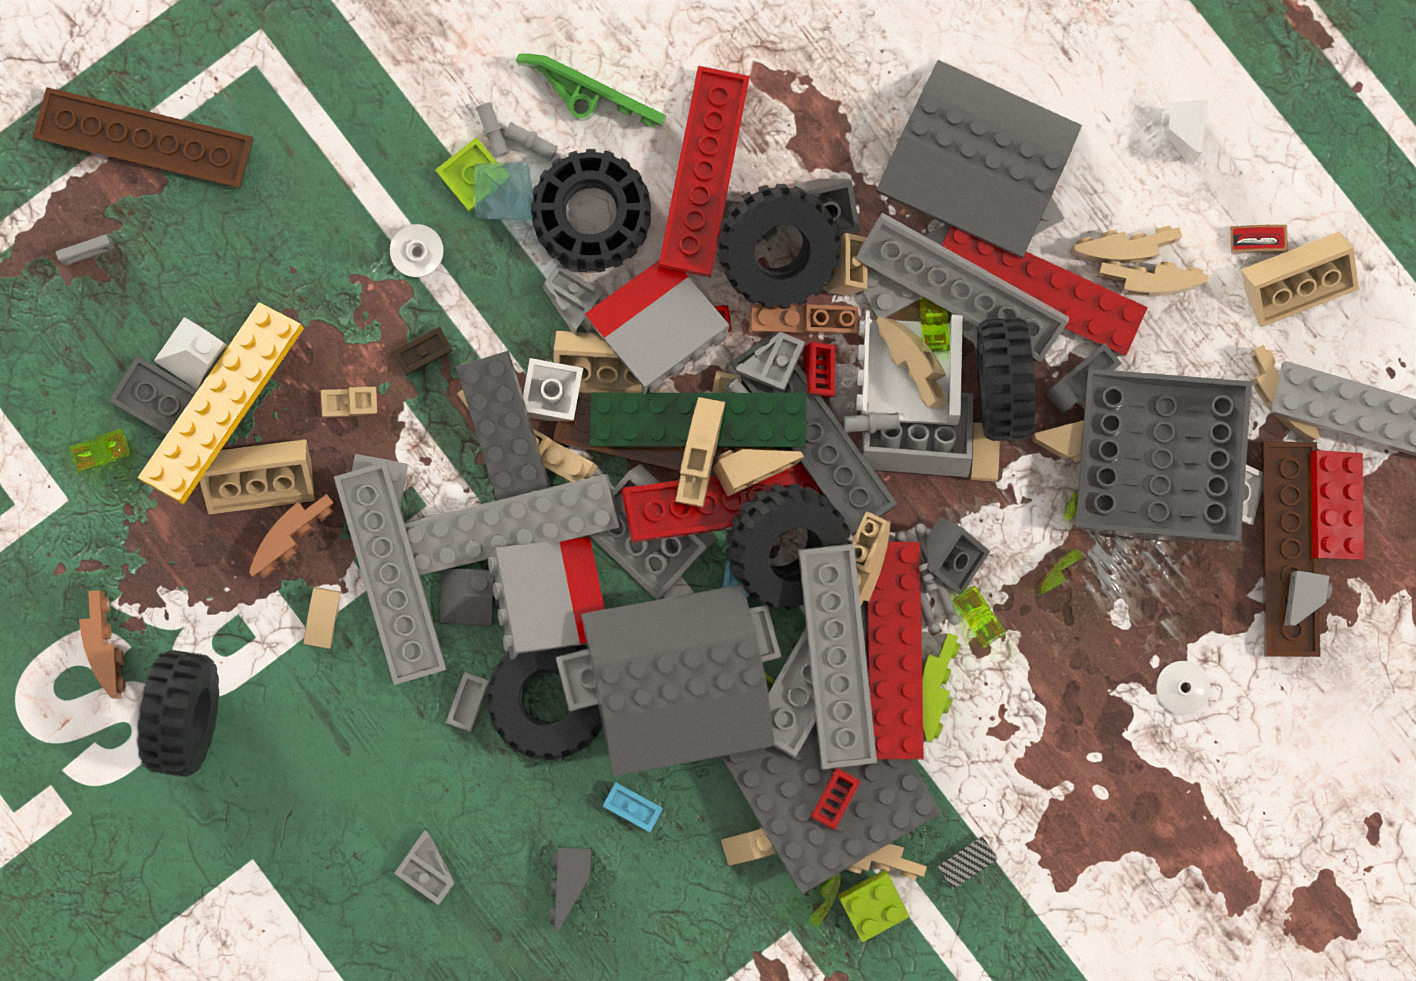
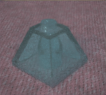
M527 162L474 164L476 218L502 220L534 219V214H531L530 210L531 203L534 202V195L532 194L533 187Z

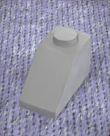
M1302 571L1291 573L1284 626H1295L1325 604L1326 599H1330L1332 583H1329V576Z

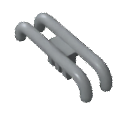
M920 523L915 527L917 541L920 542V549L926 564L918 566L921 575V612L928 629L932 633H937L940 630V625L935 619L926 595L927 593L937 591L950 624L958 625L960 617L955 611L945 583L929 571L926 527ZM903 531L896 532L895 542H907Z

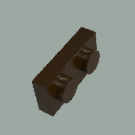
M439 326L392 352L405 376H408L453 352Z

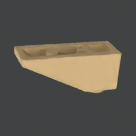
M742 449L733 453L730 450L718 457L719 461L713 467V470L729 497L797 465L804 456L802 452Z

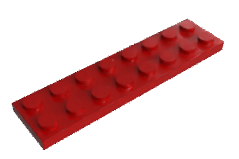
M698 65L658 265L660 268L711 278L717 249V236L720 234L721 229L720 224L727 198L750 79L749 75Z
M951 226L941 245L1068 316L1069 321L1064 328L1065 330L1100 346L1105 343L1111 351L1122 356L1127 355L1148 308L1027 251L1021 259Z
M802 464L795 465L729 497L717 476H710L703 507L676 502L680 480L626 487L621 491L632 543L730 530L733 527L731 522L734 516L739 515L742 511L741 507L746 501H752L756 498L755 494L762 490L765 492L770 491L772 486L782 485L784 488H787L789 484H798L803 489L809 487L823 495Z
M888 542L877 583L870 600L866 601V663L876 759H924L921 575L918 568L920 566V542Z

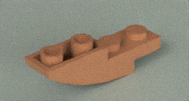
M751 304L749 306V332L775 333L776 335L779 332L787 335L859 333L858 306L806 304L805 306H791L788 309H781L779 305H774L772 309L762 307L761 304Z
M326 494L307 509L299 502L290 508L275 523L259 546L249 571L251 576L256 579L260 576L263 579L275 570L273 566L279 561L286 562L296 555L295 549L299 547V544L293 537L296 535L302 537L312 529L310 525L317 519L323 521L334 512L332 508L336 504L331 497Z
M88 591L90 618L79 619L84 650L88 662L102 688L112 699H122V693L126 691L125 677L121 676L120 666L124 665V653L122 649H119V645L108 644V640L112 637L111 625L107 623L106 613L110 612L109 597L105 596L103 591Z

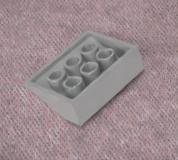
M961 392V415L958 425L900 422V429L876 430V433L863 431L862 455L873 470L968 477L972 462L973 393Z
M639 464L630 470L612 490L621 526L590 534V536L656 600H660L715 542L717 537L712 532L632 543L621 491L626 487L660 483Z

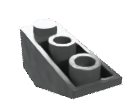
M559 847L558 853H553L552 869H557V880H552L551 897H556V908L550 909V924L555 925V931L561 929L591 876L592 848Z

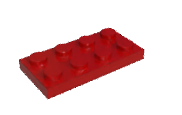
M1311 451L1312 559L1364 560L1363 453Z

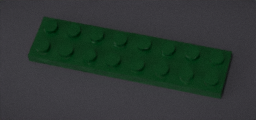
M591 393L590 447L686 448L698 397L725 402L716 448H806V393H646L644 395L642 393Z

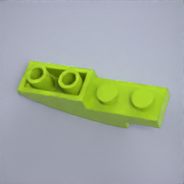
M951 633L945 635L938 657L926 656L922 669L924 741L932 743L933 738H939L943 724L939 723L942 713H948L952 703V698L948 697L950 691L940 688L942 683L947 684L951 669L947 668L951 658L956 659L961 645L956 643L959 636Z

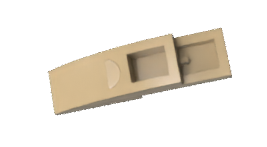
M1171 225L1156 229V234L1146 236L1145 232L1131 236V241H1128L1125 231L1117 233L1115 229L1102 233V238L1092 240L1091 237L1079 239L1070 251L1072 256L1097 263H1106L1108 260L1118 261L1122 264L1141 263L1156 259L1160 255L1158 247L1178 242L1182 238L1180 227L1172 229Z
M1108 260L1106 263H1101L1096 276L1097 278L1122 283L1121 294L1147 297L1167 296L1190 291L1204 285L1209 279V275L1202 274L1203 270L1193 267H1188L1187 270L1176 268V264L1165 261L1161 262V264H1156L1152 269V273H1149L1145 267L1133 266L1130 269L1122 267L1121 262Z
M877 318L878 331L890 349V358L897 366L909 368L908 373L920 390L919 396L921 401L930 408L941 409L948 405L949 402L938 381L946 373L932 350L917 334L894 319Z
M1262 345L1249 353L1260 375L1252 380V384L1264 404L1271 411L1279 374L1274 366L1276 363L1274 355ZM1274 415L1288 429L1308 442L1321 437L1319 434L1321 429Z
M698 397L680 471L681 477L676 497L677 503L698 507L704 506L725 402Z
M533 429L546 470L569 482L592 477L598 467L597 465Z
M867 511L851 543L854 544L860 606L864 600L869 601L885 558L890 532V522Z
M888 844L846 870L861 874L862 869L869 870L872 860L875 861L874 867L886 869V871L890 872L891 867L902 870L901 876L916 880L917 875L924 877L927 866L901 858L904 847Z

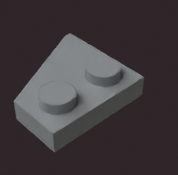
M559 264L543 285L544 291L574 334L583 324L584 314L595 307L603 294L601 290Z
M779 332L766 346H762L754 352L750 359L738 365L736 373L784 392L803 351L805 342Z
M424 830L394 873L438 905H440L455 883L430 833Z

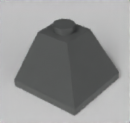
M820 178L794 184V186L804 189L809 195H814L825 206L837 225L838 236H842L844 233L861 232L851 180Z
M940 517L926 538L929 571L961 596L990 551L963 527L943 517Z
M474 569L442 570L438 623L492 627L495 600L493 584L496 583L494 573H490L488 570Z

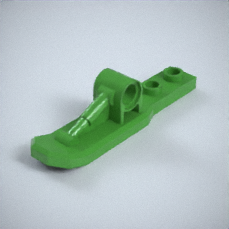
M522 53L518 54L516 58L519 66L536 68L540 74H543L552 85V88L567 104L571 114L578 120L585 121L590 119L594 115L601 98L618 105L616 110L631 117L632 113L642 117L640 122L652 128H655L656 124L663 127L667 118L665 114L546 55ZM580 101H586L589 104L588 111L584 114H577L575 112V106Z

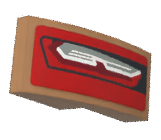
M1287 225L1230 226L1232 254L1256 252L1268 254L1288 251Z

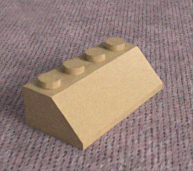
M1340 231L1241 269L1244 290L1260 327L1359 290L1354 248Z
M556 331L554 363L583 368L579 388L580 393L589 395L591 393H641L642 385L599 333L576 332L574 334L573 332ZM661 388L654 393H660Z
M306 439L220 450L200 480L208 515L315 501L312 464Z

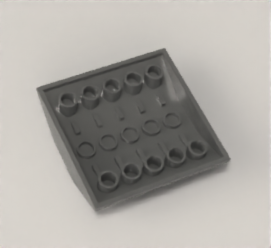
M938 60L903 130L876 192L1022 259L1068 161L1082 124Z
M1088 368L1076 528L1124 537L1155 540L1241 542L1252 381Z
M741 585L581 614L612 777L775 746L768 688L757 634L744 588Z

